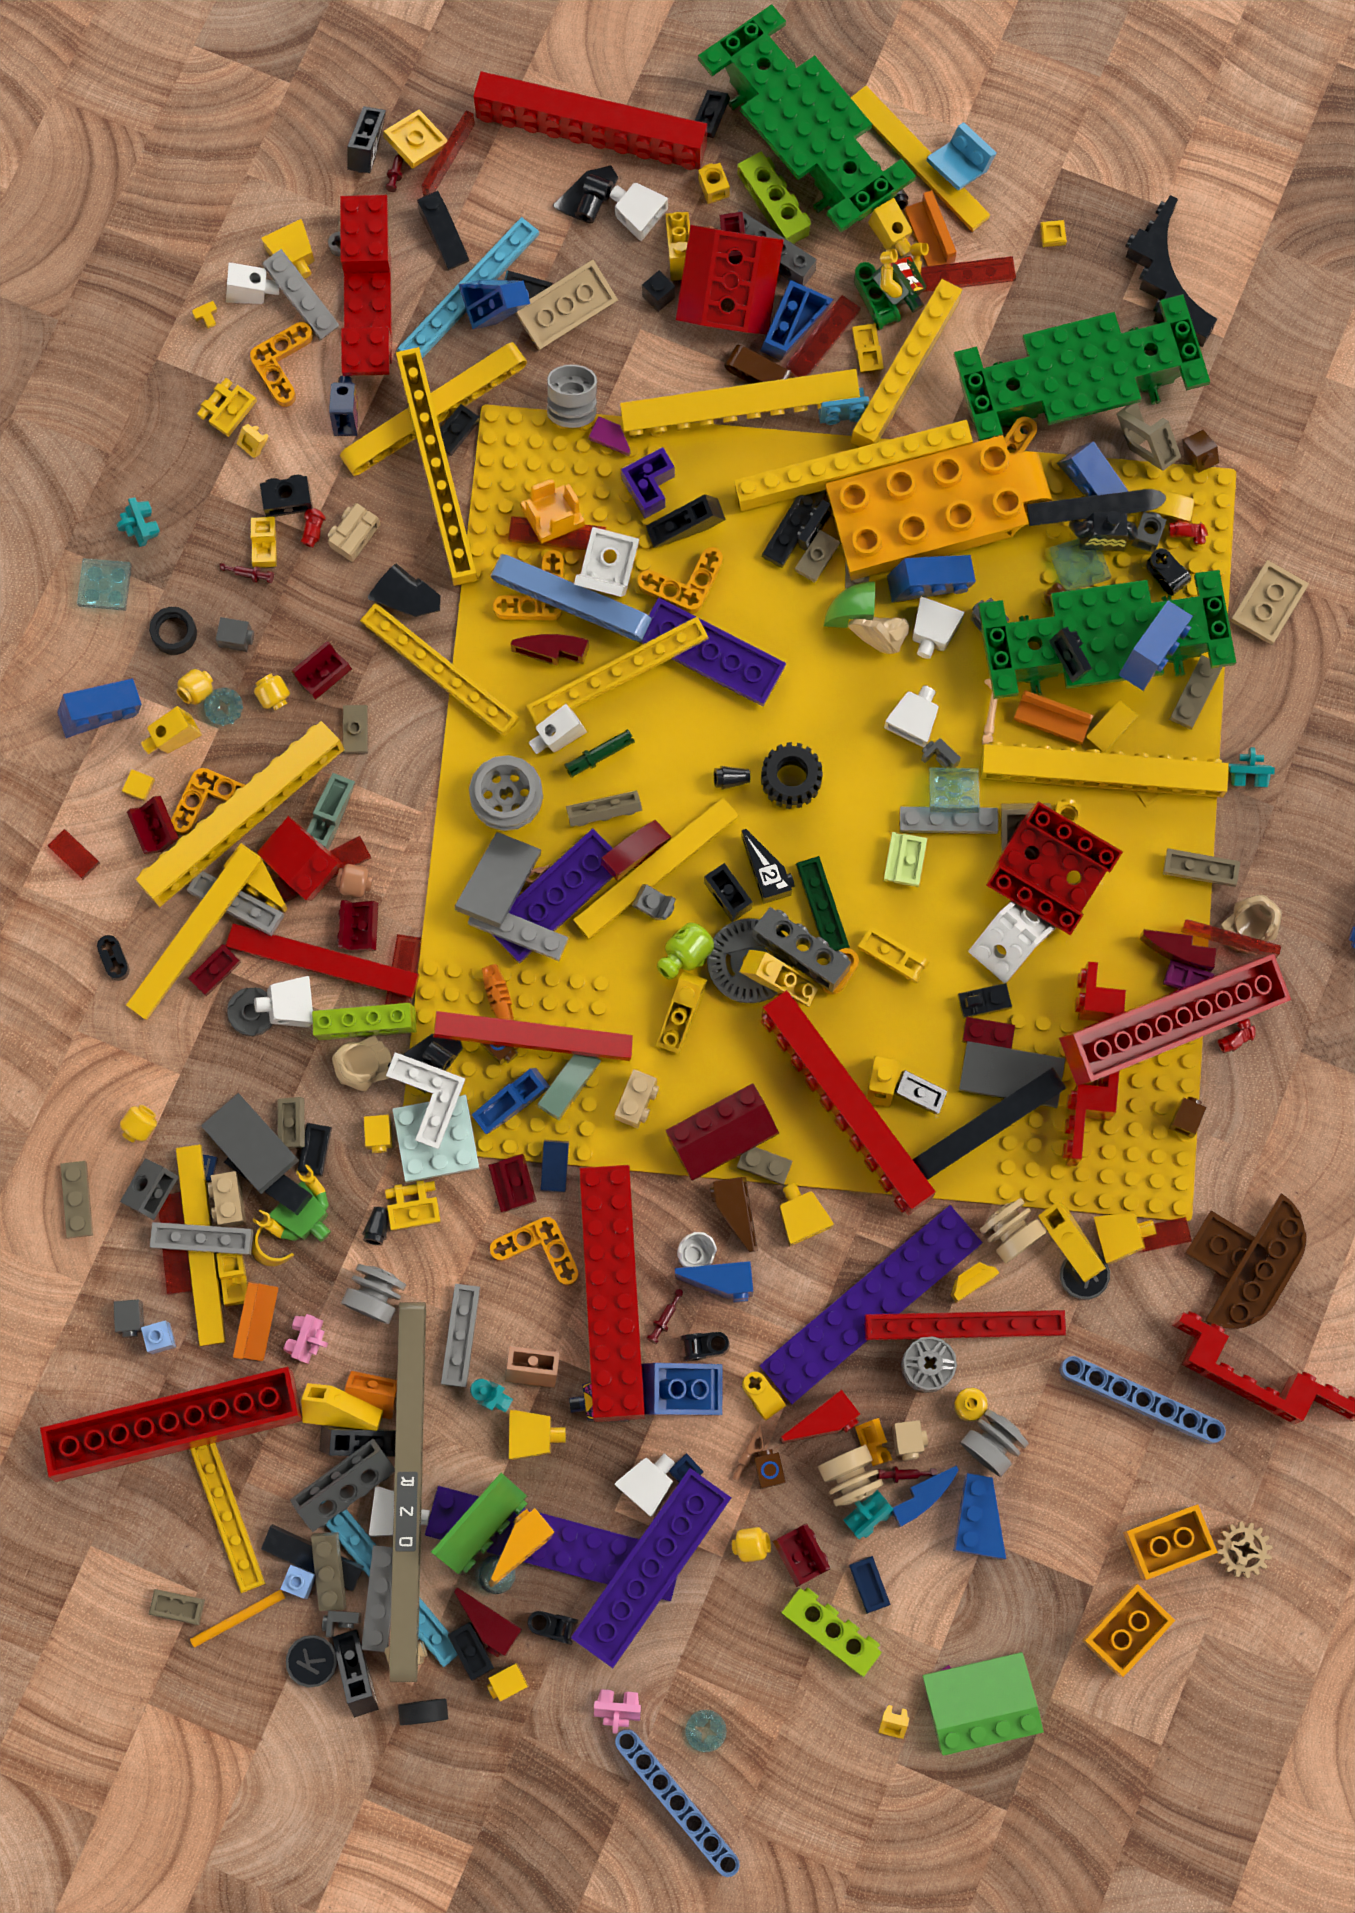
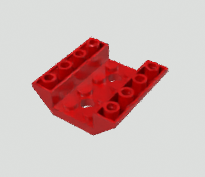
M690 224L675 320L701 326L767 335L770 327L784 239ZM733 250L740 251L742 255L741 261L737 264H732L728 259L729 253ZM725 298H730L734 302V307L729 312H725L721 308V302Z
M1038 801L1022 819L999 856L986 886L1071 936L1084 915L1082 910L1106 872L1110 873L1123 851ZM1027 847H1037L1039 850L1038 855L1032 859L1025 856ZM1078 871L1080 873V880L1077 883H1069L1067 881L1069 872Z

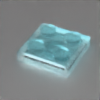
M1079 538L1049 548V553L1060 582L1067 591L1082 589L1111 578L1102 551L1080 550Z
M83 558L77 598L78 607L126 611L132 564L123 561Z
M929 768L930 812L979 813L978 769Z

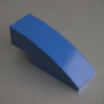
M530 1068L516 1081L508 1084L476 1110L472 1116L485 1134H489L535 1101L550 1086L537 1068Z
M957 1465L909 1488L913 1498L893 1507L894 1510H892L899 1527L916 1519L942 1496L959 1471Z

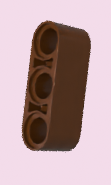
M742 345L735 346L724 364L727 371L750 384L795 378L794 374L786 368Z

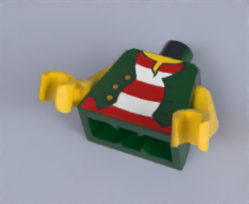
M914 243L910 247V252L914 256L913 259L911 256L898 259L896 249L886 250L880 255V261L883 265L872 274L873 279L892 304L896 306L907 303L912 313L924 306L918 295L926 290V284L920 274L922 267L920 257L928 254L929 246L927 243Z

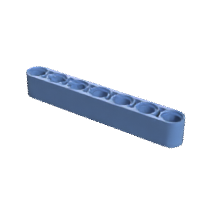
M505 554L500 555L490 576L497 583L634 641H642L652 620L650 616L582 586L574 585V583Z
M1070 1356L1060 1364V1374L1067 1381L1200 1441L1213 1444L1221 1441L1225 1436V1426L1219 1420L1086 1360ZM1068 1362H1074L1078 1366V1373L1076 1375H1070L1066 1371V1364ZM1092 1372L1098 1373L1101 1376V1384L1099 1386H1095L1089 1381V1375ZM1114 1383H1120L1124 1386L1125 1392L1123 1396L1114 1394L1112 1389ZM1142 1393L1147 1396L1148 1404L1146 1407H1141L1137 1404V1394ZM1161 1404L1170 1406L1171 1415L1166 1418L1160 1414L1159 1408ZM1186 1414L1191 1415L1195 1420L1192 1428H1187L1183 1424V1417ZM1208 1425H1214L1217 1428L1218 1436L1215 1439L1207 1435L1206 1429Z
M624 1729L620 1731L615 1739L616 1747L715 1869L722 1876H734L740 1867L737 1855L633 1730ZM624 1734H630L634 1738L635 1743L630 1749H625L620 1745V1737ZM641 1754H646L651 1759V1765L647 1769H641L636 1764V1759ZM661 1774L668 1779L666 1788L657 1789L653 1785L655 1776ZM674 1795H680L685 1800V1804L680 1810H675L670 1805V1799ZM695 1815L701 1819L702 1824L699 1829L691 1830L688 1828L686 1822L690 1816ZM708 1836L717 1838L719 1842L718 1847L713 1851L707 1850L703 1845L705 1838ZM725 1857L733 1858L735 1861L734 1869L724 1871L720 1866L721 1860Z

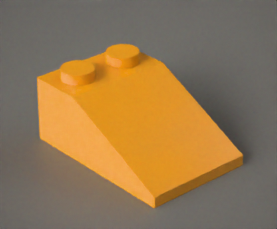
M536 1508L531 1512L526 1509L515 1518L514 1528L489 1581L491 1588L552 1538L554 1534L553 1529Z

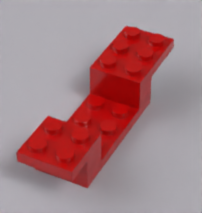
M340 196L341 265L344 273V328H341L342 376L390 375V364H392L391 251L388 235V196Z
M1088 961L1085 968H1081V972L1078 973L1077 988H1081L1079 996L1075 1000V1012H1079L1078 1020L1099 1022L1125 1010L1126 990L1096 987L1098 962ZM1120 1070L1100 1078L1098 1086L1080 1084L1068 1094L1066 1108L1070 1109V1115L1065 1121L1064 1133L1068 1134V1140L1066 1144L1064 1143L1062 1158L1066 1159V1166L1076 1167L1082 1160L1085 1118L1110 1121L1116 1114Z
M1188 1311V1313L1183 1312L1175 1318L1172 1326L1194 1337L1181 1365L1292 1424L1304 1421L1313 1401L1352 1422L1355 1421L1354 1397L1348 1396L1346 1398L1338 1394L1340 1390L1329 1384L1323 1386L1315 1382L1317 1378L1307 1372L1289 1376L1281 1394L1267 1386L1264 1389L1256 1385L1257 1380L1245 1374L1241 1377L1233 1373V1367L1223 1362H1220L1219 1365L1216 1364L1229 1338L1228 1335L1224 1334L1225 1329L1214 1323H1211L1210 1326L1201 1321V1316L1191 1311Z

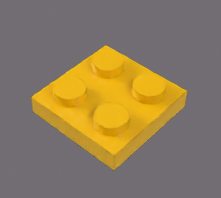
M420 110L415 111L383 131V138L412 169L447 148L449 144L446 137Z

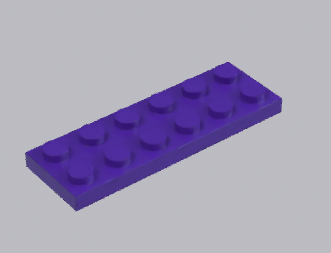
M658 598L648 615L652 620L642 641L639 643L645 644L696 616ZM699 618L709 639L673 657L672 660L764 707L784 671L786 663Z
M592 828L516 898L509 913L549 930H557L613 878L601 864L602 857L613 848ZM492 935L519 964L533 952Z

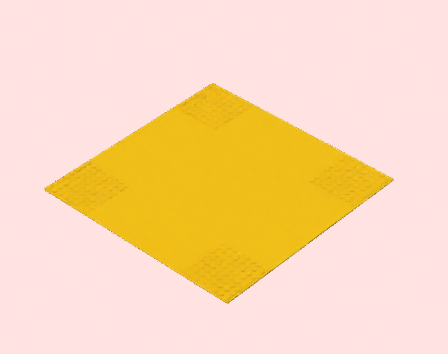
M483 405L480 414L467 538L476 570L477 581L461 584L453 665L515 713L520 720L504 738L449 694L418 967L420 977L416 987L414 1003L417 1032L411 1033L409 1049L429 1035L434 1034L436 1011L496 1018L494 1011H491L482 968L492 964L498 965L506 981L515 1021L633 1035L630 1061L596 1057L601 1060L600 1064L575 1101L570 1104L560 1121L538 1107V1103L545 1094L543 1093L535 1101L489 1134H485L473 1118L472 1114L508 1084L516 1081L530 1068H537L549 1086H551L574 1054L518 1048L516 1050L518 1052L517 1056L511 1062L507 1063L505 1061L501 1065L480 1043L461 1041L463 1049L446 1072L465 1078L459 1096H467L477 1157L507 1159L523 1154L526 1162L542 1163L544 1140L569 1141L568 1165L601 1167L629 1165L630 1171L689 1176L671 1146L665 1130L753 1083L764 1100L779 1131L778 1135L756 1147L792 1160L784 1185L796 1183L799 1187L892 1195L890 1191L886 1193L878 1182L880 1177L876 1171L872 1173L867 1168L862 1152L859 1151L857 1153L850 1145L848 1133L846 1131L842 1133L836 1126L834 1114L831 1111L826 1112L819 1102L821 1098L817 1091L812 1092L808 1088L803 1072L800 1071L798 1073L790 1062L792 1058L787 1051L783 1053L775 1042L777 1038L773 1031L768 1033L762 1025L763 1006L778 997L780 993L760 1003H741L732 1000L721 993L711 980L708 972L707 958L702 966L696 967L691 971L680 968L675 978L667 979L657 969L658 961L668 956L665 950L666 943L685 924L690 922L702 926L712 939L722 928L732 923L704 884V876L723 863L727 865L753 902L752 909L735 921L747 918L760 920L771 907L774 910L783 911L793 923L802 924L815 938L819 937L796 868V863L819 856L850 946L849 949L857 953L859 965L840 993L828 994L819 984L810 1007L797 1001L796 1003L865 1096H867L874 1056L900 1061L895 1087L901 1072L906 1070L947 1091L939 1114H933L893 1094L890 1107L872 1104L909 1156L914 1159L1004 1100L1002 1098L959 1091L967 1043L962 1042L965 1019H963L958 999V993L1005 984L968 952L997 914L1011 902L1010 899L986 886L993 868L1001 855V804L1037 803L1039 801L1041 803H1050L1051 808L1054 810L1057 801L1071 799L1075 800L1076 804H1082L1079 825L1122 850L1123 853L1110 873L1107 871L1082 910L1084 915L1071 936L1056 928L1032 951L1007 982L1012 1008L973 1017L1015 1025L1012 1049L1065 1058L1062 1081L1067 1088L1060 1092L1057 1108L1039 1106L928 1179V1182L936 1191L932 1199L1006 1205L1022 1198L1025 1204L1021 1207L1048 1209L1059 1201L1072 1212L1105 1215L1135 1213L1138 1218L1189 1222L1193 1214L1197 1133L1193 1138L1169 1129L1178 1104L1183 1097L1186 1099L1193 1097L1199 1100L1203 1036L1120 1070L1116 1114L1110 1121L1085 1118L1082 1160L1076 1167L1066 1166V1159L1062 1158L1063 1145L1068 1140V1134L1064 1133L1065 1121L1070 1115V1109L1066 1108L1067 1097L1077 1085L1059 1037L1097 1023L1096 1021L1078 1020L1079 1012H1075V1000L1081 991V988H1077V976L1081 972V968H1085L1088 961L1098 962L1096 987L1126 990L1124 1011H1127L1178 990L1163 985L1170 960L1152 950L1140 940V934L1144 929L1193 935L1192 945L1208 947L1212 883L1163 874V868L1168 848L1214 857L1217 797L1164 793L1163 797L1145 808L1135 792L1131 790L981 779L982 750L984 747L982 739L983 735H985L984 728L987 723L992 690L985 684V680L990 679L983 636L970 619L973 612L972 608L981 600L986 602L990 598L994 601L1003 600L1005 614L1009 618L1008 623L1018 622L1019 617H1025V615L1029 616V620L1054 617L1053 611L1045 603L1043 595L1056 582L1060 583L1067 591L1148 580L1151 603L1161 602V597L1166 596L1167 598L1168 594L1148 572L1146 567L1152 553L1132 546L1133 540H1127L1124 552L1080 550L1079 538L1072 532L1069 526L1063 525V522L1035 526H1029L1028 524L1016 531L1015 535L1011 538L944 555H971L976 582L967 592L962 594L949 593L924 597L964 612L962 622L946 649L940 651L934 648L930 659L923 658L917 654L921 643L912 640L920 598L892 603L887 575L892 570L869 576V582H875L874 617L905 618L909 625L908 635L905 637L900 651L894 654H886L861 640L849 627H824V619L829 606L845 590L846 561L841 543L815 583L795 572V567L806 552L799 548V543H797L783 568L762 557V553L796 498L741 512L734 484L735 479L859 448V446L851 443L852 436L719 424L700 426V423L695 422L690 423V428L676 429V425L667 426V431L653 433L652 429L643 430V435L629 436V432H626L624 436L631 452L630 456H627L589 440V435L598 416L620 425L624 433L622 416L597 414L595 419L588 425L568 428L552 422L545 409ZM880 438L879 442L886 441V440H890V439H881V438ZM663 447L675 467V477L659 485L660 490L665 496L666 508L644 519L622 481L621 469ZM1007 449L1008 452H1010V453H1014V452H1015V450H1009V449ZM1036 452L1040 456L1052 501L1085 497L1057 464L1067 454ZM1106 458L1128 491L1148 488L1195 499L1189 523L1199 524L1202 522L1208 531V536H1205L1206 543L1195 545L1193 537L1170 538L1169 523L1178 521L1163 517V519H1166V523L1156 549L1163 548L1168 550L1191 576V582L1174 596H1171L1172 600L1197 597L1195 573L1220 570L1228 613L1236 471L1230 468L1211 467L1198 473L1192 465L1171 464L1162 471L1148 461ZM553 479L555 488L570 484L579 499V511L585 521V526L541 544L521 509V502L531 498L532 486ZM704 494L718 498L726 519L725 521L695 535L657 548L653 547L646 525ZM826 496L824 500L829 502L828 497ZM1128 513L1127 516L1136 515V527L1138 529L1143 513ZM831 515L822 531L840 541L833 515ZM592 527L638 538L640 540L626 595L620 597L590 588L587 589L649 615L658 599L644 594L638 588V576L641 572L652 570L687 585L703 551L710 547L717 548L723 556L722 566L702 608L698 612L690 614L698 616V618L776 657L785 662L786 667L763 707L670 659L573 709L572 711L576 714L587 733L556 752L547 747L536 754L529 741L540 734L535 728L536 725L526 705L643 644L566 611H563L562 615L556 620H504L498 618L493 609V603L497 597L502 595H525L497 583L490 577L500 555L505 554L542 569L544 554L550 550H556L563 556L564 579L574 583L576 575L581 574ZM1151 527L1144 528L1148 534L1155 533V530ZM608 549L603 557L607 563H614L617 559V554L614 550ZM712 555L710 558L706 557L708 558L706 569L709 571L712 562L716 561L715 555ZM553 557L548 562L551 566V573H555V564L560 563ZM698 575L695 578V582L700 586H704L709 582V579L706 575ZM649 577L648 580L643 579L644 586L648 587L649 584H653L652 578ZM661 581L659 582V586L655 585L657 586L656 592H659L660 585L662 584ZM667 586L663 593L667 597H673L676 595L677 590L673 586ZM681 591L679 602H681L682 597L685 598L684 591ZM692 596L691 599L685 598L688 600V605L697 604L696 597ZM504 602L498 608H501V612H506L507 608H514V613H518V602H514L515 607H508L507 603ZM525 602L521 607L524 613H531L535 609L534 604L531 602ZM550 605L547 609H549L550 613H554L556 607ZM562 634L588 639L589 649L584 664L560 657L559 663L556 666L512 652L510 644L513 639L525 636ZM1037 642L1028 643L1031 649H1040V645ZM1208 652L1202 654L1203 656L1209 658ZM1200 657L1188 658L1183 661L1185 675H1179V677L1175 676L1173 663L1167 662L1163 668L1164 674L1152 677L1144 691L1127 680L1066 689L1064 673L1059 674L1058 677L1045 678L1040 681L1042 697L1093 715L1082 745L1013 720L1024 690L1032 693L1030 683L1017 682L1018 696L997 699L992 742H1001L1003 746H1013V744L1020 743L1026 744L1029 748L1046 745L1054 750L1071 747L1080 752L1096 749L1100 753H1104L1086 736L1110 709L1121 700L1139 716L1119 736L1105 754H1110L1112 751H1121L1125 755L1134 756L1136 753H1146L1149 757L1159 758L1160 755L1173 756V759L1182 760L1184 757H1195L1198 761L1220 759L1225 667H1222L1192 730L1169 719ZM924 685L935 690L936 693L931 702L939 707L928 743L930 741L935 743L941 738L958 754L961 759L955 769L951 770L948 766L944 768L936 760L937 756L935 754L924 763L921 760L924 754L922 752L923 747L884 728L886 719L908 691L918 695ZM626 729L630 731L633 736L631 738H634L635 743L598 762L595 768H588L573 778L569 776L568 769H565L564 764L583 755V751L594 749ZM792 742V746H797V743H801L802 748L806 749L807 746L811 748V753L817 754L818 762H821L823 772L822 783L817 796L811 798L809 804L803 803L800 808L792 805L791 809H787L785 804H782L781 807L777 806V801L775 800L771 802L768 799V794H765L763 791V785H761V772L765 757H768L772 749L775 751L778 745L782 744L783 747H786V744ZM509 755L521 758L534 767L541 779L543 800L540 811L530 823L519 829L502 831L489 827L478 818L471 805L469 787L473 774L481 764L494 757ZM795 765L784 766L777 773L778 779L787 786H798L806 780L805 772ZM720 766L749 769L750 783L724 790L716 788L714 785V769L720 768ZM512 775L510 777V780L512 782H517L519 780V777ZM498 776L494 778L492 781L494 783H499L501 781V777ZM523 789L520 792V795L523 797L529 794L527 789ZM637 790L642 811L635 812L632 815L612 817L605 821L589 822L583 826H570L566 806ZM490 791L484 793V798L490 799L493 796V793ZM1140 791L1146 801L1159 795L1157 792ZM508 793L507 795H502L501 798L506 800L507 797L512 798L513 794ZM721 798H724L739 815V818L653 887V889L665 896L676 898L673 904L674 910L666 920H655L631 905L590 939L573 922L575 917L635 869L633 868L618 881L613 877L554 931L568 937V942L559 961L533 951L519 964L490 933L468 925L470 916L455 910L459 897L496 832L541 849V855L533 868L535 869L547 865L551 867L592 828L614 848L653 820H656L672 839ZM496 806V807L494 808V810H496V811H499V812H502V811H503V810L500 809L498 806ZM900 807L998 808V833H900ZM1062 813V814H1061V815H1063L1064 817H1066V818L1070 819L1071 821H1073V818H1072V816H1071L1070 814H1068V813ZM747 829L785 867L786 873H791L795 887L792 888L791 896L763 904L741 837V830ZM892 832L927 838L919 887L884 881ZM1071 871L1067 875L1069 883H1077L1080 880V873L1078 871ZM534 874L530 876L529 879L534 880L538 877V875ZM525 883L518 896H520L530 885ZM870 926L929 961L926 969H922L920 972V979L917 983L911 982L905 976L858 949V945ZM781 931L785 937L788 936L787 932ZM806 945L797 946V949L800 951L809 950ZM997 945L998 952L1006 955V949L1002 945ZM765 947L768 954L774 957L772 951ZM727 954V970L731 976H735L730 964L731 956ZM824 958L817 960L820 965L829 964L828 960ZM908 959L905 966L911 969L914 962ZM793 966V969H795L796 971H798V972H800L801 974L805 975L804 973H802L800 970H798L797 968H795V967ZM685 971L706 979L707 982L681 1051L677 1054L656 1046L679 978ZM633 1069L657 1078L656 1086H659L655 1100L650 1099L647 1106L650 1112L646 1122H641L638 1129L615 1120V1112ZM1099 1079L1084 1084L1098 1086ZM405 1083L403 1107L430 1102L432 1093L426 1092L425 1094L414 1086ZM741 1155L701 1176V1178L723 1180L746 1177L747 1182L781 1185L738 1169L737 1165Z

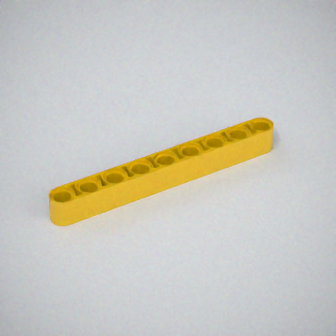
M514 342L504 345L431 392L438 424L450 417L460 404L467 406L521 371L527 365V360ZM409 407L352 443L340 453L339 457L353 476L362 474L416 439Z

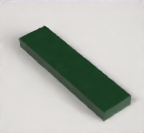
M817 856L796 863L819 937L824 939L829 947L836 952L844 948H850L820 857Z

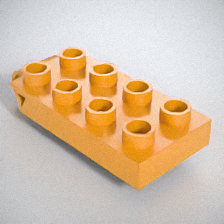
M1003 435L825 483L829 503H831L832 515L851 581L893 570L904 558L944 556L1011 538L1015 535L1016 531L1029 524L1027 504L1052 501L1039 454L1036 452H1023L1009 456Z

